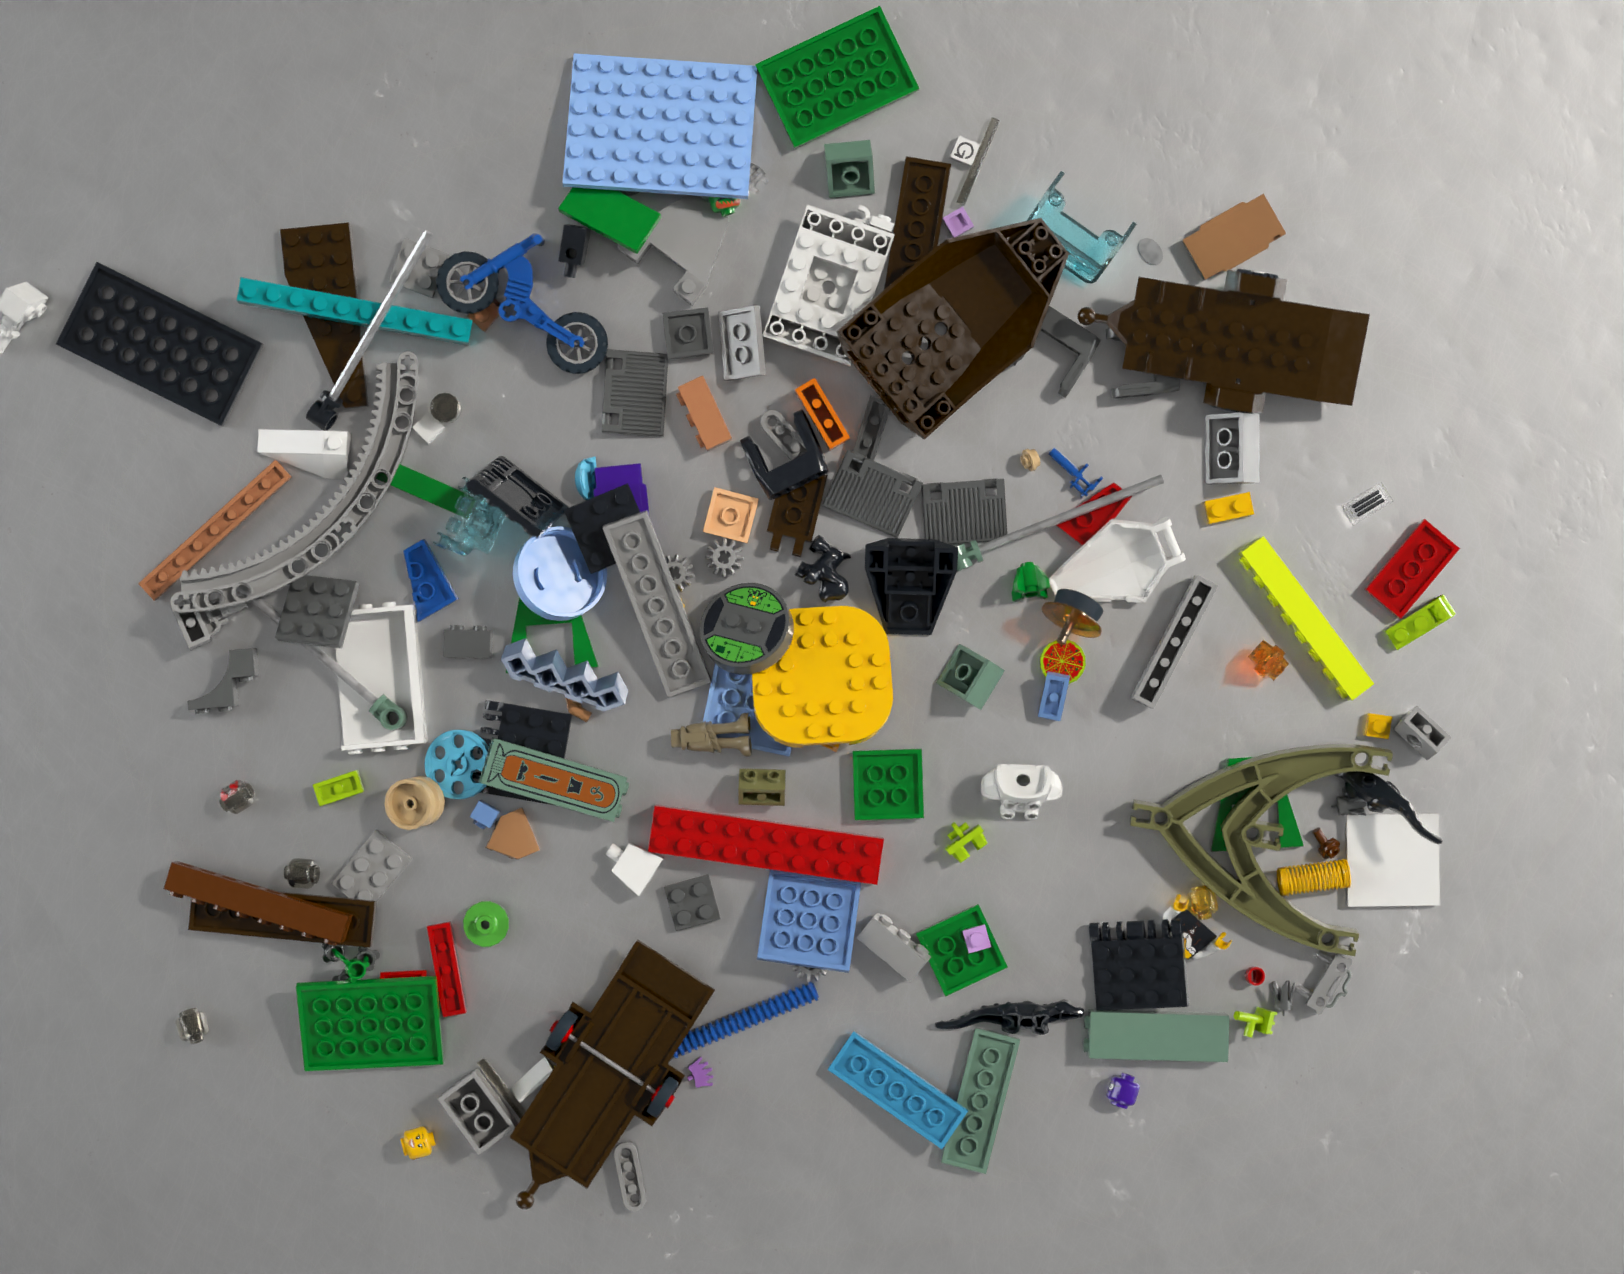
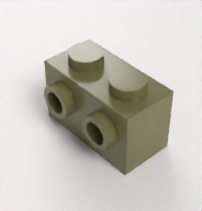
M739 769L738 805L785 806L786 770Z

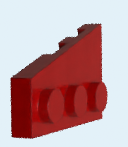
M1112 483L1081 505L1120 491L1122 488ZM1132 496L1056 526L1083 546L1107 522L1117 517Z

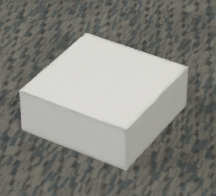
M429 411L412 427L428 444L445 429Z

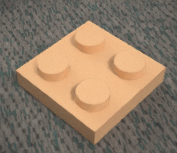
M714 487L703 532L748 544L759 499Z

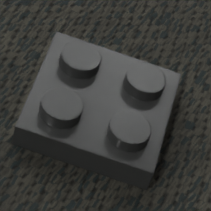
M708 307L662 313L668 360L714 354Z
M709 874L664 886L676 931L721 919Z

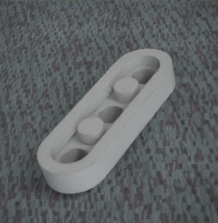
M770 410L763 414L761 418L763 430L790 460L797 458L802 452L807 453L800 435L778 411ZM771 418L777 421V424L773 427L768 425V420ZM786 435L792 437V442L789 444L783 441Z
M621 1142L614 1150V1160L623 1203L628 1210L639 1211L645 1206L646 1192L637 1149L630 1142ZM622 1150H629L630 1155L624 1157L621 1153ZM628 1172H633L635 1177L633 1179H628L626 1177V1174ZM634 1194L638 1195L639 1201L633 1202L631 1196Z

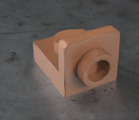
M494 299L487 308L477 313L468 314L467 317L473 320L481 330L486 332L500 316L499 306L501 303Z

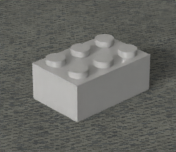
M478 1068L441 1094L437 1099L478 1155L514 1130L518 1124L517 1120Z

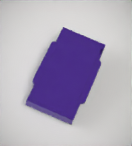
M641 463L595 468L597 488L593 491L594 497L628 483L640 512L647 510L649 515L647 487L643 484Z

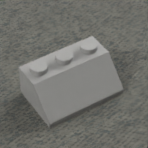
M1227 413L1206 415V484L1260 483L1259 414Z

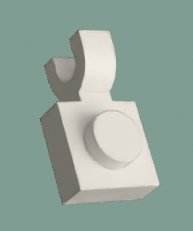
M859 205L858 211L863 212L865 218H855L854 221L892 233L895 223L891 222V218L878 214V217H872L868 208Z

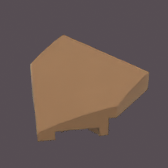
M523 808L499 817L494 824V830L485 847L491 851L494 850L508 856L510 859H520L540 850Z

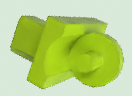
M953 822L951 826L954 831L947 836L950 840L957 836L960 838L945 849L949 855L952 854L961 863L970 856L964 848L965 844L971 841L975 848L979 850L988 843L982 833L984 830L979 824L966 834H963L964 831L970 828L965 822L958 827Z

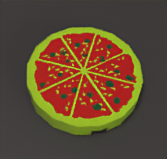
M1057 640L1049 643L1043 649L1040 656V668L1045 677L1047 671L1069 675V684L1077 681L1083 674L1086 666L1082 648L1070 640H1067L1065 645L1059 644Z

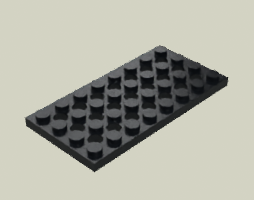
M96 262L56 342V345L222 427L264 345L99 262ZM106 287H112L114 290V295L110 299H104L102 295ZM127 297H132L135 301L134 307L127 310L123 306V301ZM97 307H101L104 311L103 317L99 320H95L92 317V312ZM153 307L155 309L154 318L150 320L145 319V309ZM119 317L123 318L124 327L121 330H115L113 328V321ZM169 317H173L176 320V326L172 330H167L164 326L165 320ZM191 327L195 328L197 331L196 338L187 340L185 337L186 330ZM86 328H91L93 330V337L85 341L82 338V332ZM137 328L145 330V337L142 340H135L133 336ZM107 338H111L114 341V347L110 351L103 349V341ZM158 338H163L166 341V346L161 351H157L154 347V342ZM209 338L217 340L218 345L216 349L208 350L206 348V341ZM128 348H132L135 352V357L131 361H126L123 357L124 351ZM179 348H184L187 353L186 358L182 361H178L175 358V352ZM230 348L238 350V357L233 361L228 360L226 356ZM150 358L154 359L156 363L155 368L152 371H146L144 362ZM201 358L206 359L207 368L203 371H198L195 366L196 361ZM222 368L226 369L228 372L227 379L225 381H218L216 378L217 371ZM168 369L176 371V378L171 382H168L164 376ZM189 379H195L197 382V388L192 392H188L185 388V384ZM210 389H215L218 393V397L214 402H209L206 399V393Z

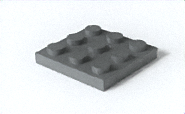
M309 575L291 583L275 638L278 641L342 649L359 583L352 580Z

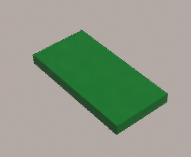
M572 187L558 208L559 212L636 254H638L662 218L660 213L617 190Z

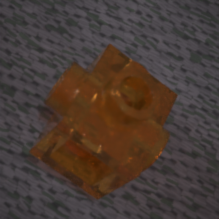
M1265 640L1248 656L1255 664L1253 669L1261 677L1264 678L1267 675L1273 681L1289 665L1283 657L1285 652L1277 645L1271 646Z

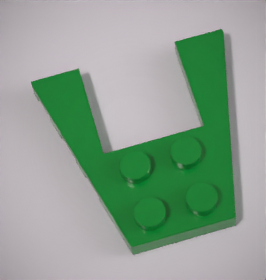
M519 597L511 643L527 639V626L572 623L575 665L588 661L591 667H598L582 615L566 621L546 619L531 611Z
M1253 757L1228 758L1226 767ZM1251 787L1220 800L1212 846L1210 848L1211 852L1227 851L1221 831V824L1232 809V805L1236 804ZM1286 794L1276 802L1278 824H1282L1284 828L1283 836H1278L1281 844L1280 848L1302 847L1303 841L1288 795Z

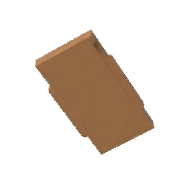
M1263 193L1248 203L1241 202L1202 224L1199 231L1182 241L1204 280H1207L1222 270L1227 272V270H1231L1266 250L1271 242L1284 236L1286 232Z

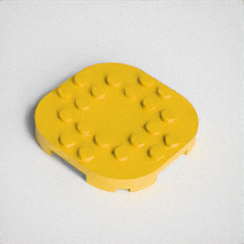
M829 606L789 609L794 621V633L788 650L774 665L761 672L752 674L754 713L760 727L774 738L776 742L795 748H803V746L843 743L854 745L872 738L885 725L893 703L890 649L884 629L873 616L855 607Z

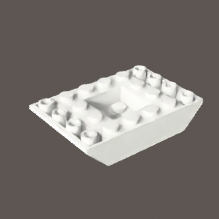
M807 205L763 337L850 366L851 361L844 354L836 331L873 300L895 234ZM825 282H832L834 284L835 291L832 294H825L822 291L821 287Z

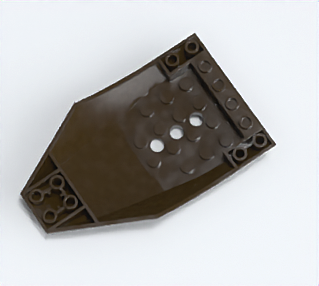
M1042 218L946 239L885 288L836 331L843 352L900 423L922 439H926L978 391L1034 347L1069 253ZM938 322L946 325L947 331L944 335H938L935 332V325ZM921 337L928 341V348L926 350L919 347L918 341ZM904 352H908L912 356V361L909 365L905 364L902 360Z

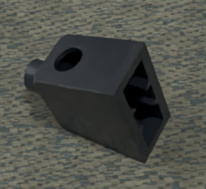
M572 224L564 225L558 259L559 262L564 263L562 276L576 278L577 267L584 265L591 232L590 228ZM571 248L577 252L575 258L569 254Z

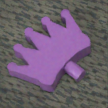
M699 1057L693 1064L688 1066L692 1075L688 1076L687 1079L688 1081L694 1079L697 1088L712 1086V1082H706L713 1078V1075H706L712 1071V1068L703 1069L708 1065V1062L699 1064L700 1060H702V1057Z

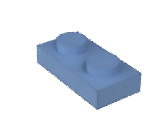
M1047 671L1038 717L1061 721L1070 680L1069 675Z

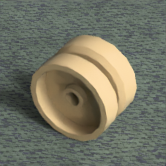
M417 776L394 783L386 793L384 805L386 814L393 824L399 828L411 830L431 825L437 821L444 811L445 799L443 791L437 782L429 777Z

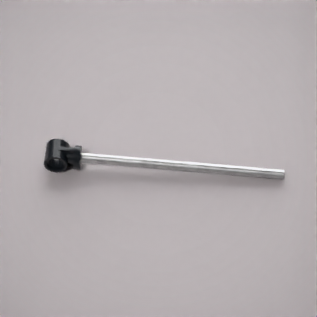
M423 231L331 392L324 390L320 395L323 401L317 400L308 410L306 419L321 430L328 431L336 422L338 413L334 409L341 408L343 400L339 395L433 234L430 231Z

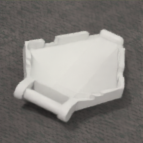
M1164 517L1152 524L1111 519L1049 577V583L1054 595L1056 596L1059 589H1070L1085 594L1096 602L1127 600V602L1145 603L1166 570L1186 559L1183 551H1180L1170 527L1172 525L1170 518ZM1161 530L1172 554L1167 558L1156 533Z

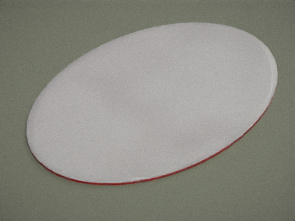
M1144 238L1139 242V252L1142 258L1149 264H1160L1163 259L1160 246L1149 238Z

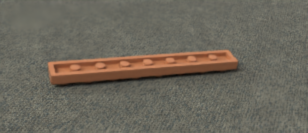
M274 460L138 584L156 601L180 579L183 570L188 572L286 484L292 476L277 460Z

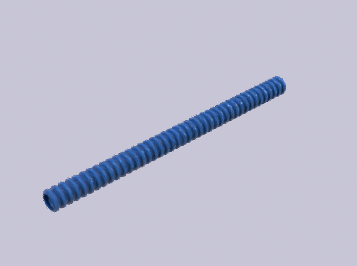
M810 981L806 986L802 984L801 988L795 987L793 991L791 989L788 990L789 993L785 994L783 992L781 996L775 995L774 999L768 998L767 1002L763 1000L761 1001L762 1004L756 1003L754 1007L748 1006L747 1010L743 1008L740 1013L736 1011L735 1015L729 1014L728 1018L722 1017V1020L719 1021L717 1019L713 1024L709 1022L706 1027L702 1025L701 1029L697 1027L693 1032L690 1030L673 1057L676 1059L678 1055L681 1054L683 1056L687 1051L691 1053L692 1049L698 1050L699 1046L703 1048L707 1043L710 1045L712 1041L718 1042L719 1038L725 1039L726 1035L730 1037L734 1032L737 1034L738 1030L745 1031L746 1027L752 1028L753 1024L757 1026L758 1022L764 1023L765 1019L771 1020L773 1016L778 1017L780 1013L784 1015L785 1011L791 1012L792 1008L798 1009V1006L802 1005L803 1007L807 1002L811 1004L814 999L818 1001L819 996L814 983Z

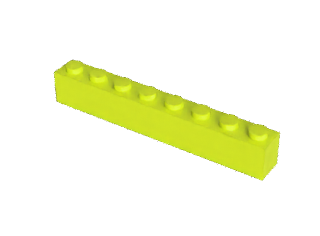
M1264 536L1259 537L1238 553L1241 557L1239 559L1241 565L1246 570L1250 569L1255 575L1253 580L1260 589L1264 587L1269 594L1266 596L1273 607H1279L1282 611L1280 616L1288 626L1291 624L1296 630L1294 633L1295 637L1301 644L1306 643L1310 649L1308 654L1315 662L1319 661L1324 667L1322 669L1323 674L1329 681L1333 679L1338 686L1335 689L1342 699L1347 698V700L1353 701L1374 685V682Z

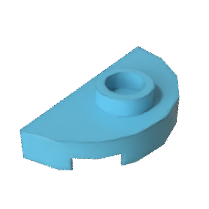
M596 456L583 459L575 471L576 488L580 496L585 500L593 498V491L597 488L595 477Z

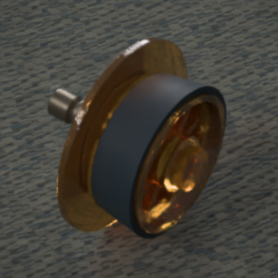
M1059 589L1054 602H1046L1041 608L1047 619L1062 628L1057 642L1061 645L1066 644L1070 633L1087 638H1096L1102 633V629L1097 622L1103 614V608L1094 599L1081 592L1071 589Z

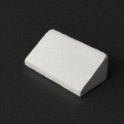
M546 1057L541 1059L512 1086V1090L520 1103H523L545 1083L555 1068Z

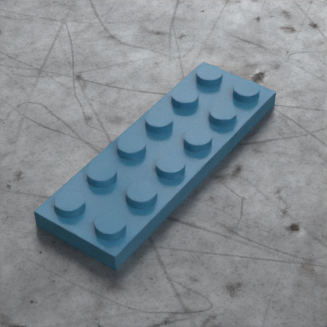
M853 1031L828 1068L831 1073L940 1149H943L968 1112L965 1107L855 1031Z

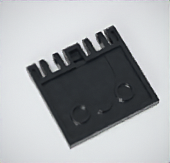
M504 456L497 457L491 464L472 477L466 485L472 494L485 497L488 504L498 507L509 520L517 522L528 535L535 536L537 539L565 514V509L569 508V506Z
M491 700L485 701L484 709L502 712V716L483 713L484 719L501 722L499 730L492 729L491 727H481V733L498 735L500 740L565 758L572 714ZM482 738L490 746L491 739ZM478 746L477 754L483 755V750ZM481 772L473 773L472 778L480 779ZM488 785L480 792L550 804Z
M1163 919L1161 923L1163 937L1156 938V924L1154 920H1148L1149 938H1146L1144 920L1127 921L1128 939H1125L1123 922H1117L1116 933L1118 939L1111 940L1109 922L1102 923V935L1100 923L1089 924L1096 1011L1189 1006L1182 919H1171L1172 937H1170L1168 919Z

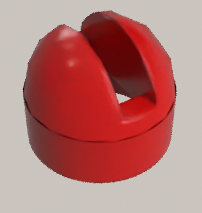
M1253 966L1245 971L1244 976L1249 984L1258 986L1263 983L1265 973L1261 968Z

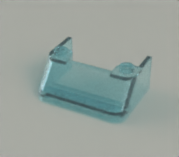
M1061 171L1027 221L1042 218L1069 253L1064 268L1085 283H1095L1137 224L1133 222L1123 236L1114 230H1105L1100 237L1095 235L1062 211L1066 205V199L1061 192L1055 189L1065 174Z

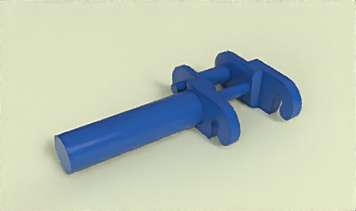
M1053 448L1048 454L1069 474L1077 478L1075 481L1071 480L1070 483L1072 485L1070 488H1076L1081 493V498L1083 496L1087 497L1088 494L1086 492L1088 490L1093 491L1103 479L1101 476L1094 484H1090L1082 477L1083 471L1089 464L1086 463L1079 470L1057 449ZM1079 480L1088 486L1086 490L1077 484Z

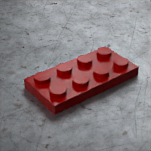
M1423 519L1364 590L1397 618L1402 619L1460 548L1426 519Z

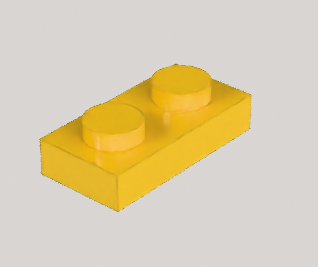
M1250 492L1203 502L1208 524L1254 514Z

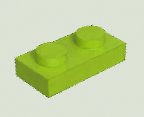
M358 770L313 784L319 806L365 792Z

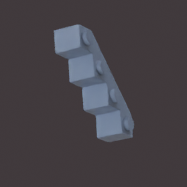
M526 638L508 644L504 648L501 661L512 679L518 681L522 679L531 682L537 688L548 692L556 691L564 694L565 698L579 703L586 702L596 706L595 709L604 712L624 705L626 702L628 689L619 672L597 679L588 661L567 668L557 649L536 657Z

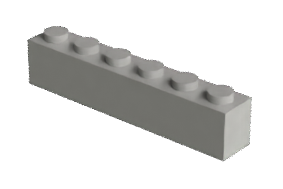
M1199 575L1193 576L1130 697L1131 699L1154 709L1218 585Z

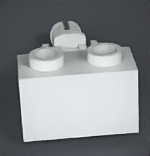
M28 282L6 288L0 298V311L4 313L0 323V354L5 352L12 339L19 337L20 333L18 331L27 320L40 317L47 308L45 304L49 297Z

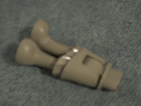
M743 713L735 722L712 724L711 721H704L688 725L686 729L685 726H681V729H671L672 748L682 747V750H686L687 747V750L714 753V751L721 753L724 748L738 749L742 755L750 757L752 755L750 736L717 738L716 736L717 734L750 733L749 713Z

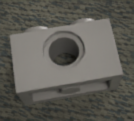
M1418 706L1406 713L1393 728L1426 760L1437 754L1451 738Z

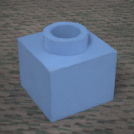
M479 800L470 817L474 819L473 824L482 829H485L486 826L491 828L501 811L485 801Z

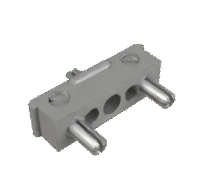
M1320 950V954L1332 961L1330 962L1317 954V957L1329 964L1316 988L1311 992L1301 985L1297 986L1311 995L1309 996L1296 988V992L1308 998L1306 1005L1316 1010L1318 1015L1323 1012L1325 1007H1333L1340 996L1345 997L1348 993L1346 986L1351 979V972L1348 969L1352 964V959H1346L1338 953L1333 958ZM1348 973V977L1342 986L1343 992L1338 993L1333 1002L1328 1004L1343 977Z

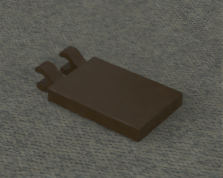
M823 475L774 499L767 528L768 533H773L770 550L779 552L782 536L796 539L792 555L801 557L804 542H812L828 475Z

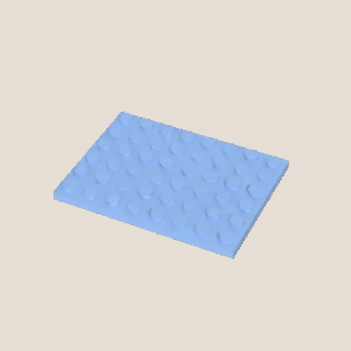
M574 53L563 187L748 199L757 82L756 66Z

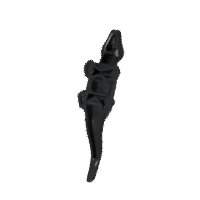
M1362 771L1333 774L1345 781L1342 793L1346 798L1356 799L1359 797L1365 800L1368 810L1371 812L1382 813L1385 809H1390L1403 816L1409 825L1425 839L1435 844L1442 843L1443 840L1440 837L1431 833L1422 824L1412 804L1390 781H1385L1373 773Z
M1065 999L1048 1005H1040L1031 1001L1020 1003L1007 1002L1006 1004L995 1003L989 1006L983 1005L980 1009L972 1010L968 1015L960 1016L958 1019L936 1022L935 1027L938 1029H959L980 1022H988L1001 1025L1002 1031L1010 1034L1018 1033L1020 1029L1032 1030V1033L1045 1035L1049 1033L1048 1023L1081 1018L1084 1015V1009L1072 1006Z

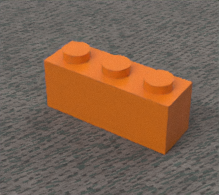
M815 378L795 389L796 395L829 451L850 440V436Z

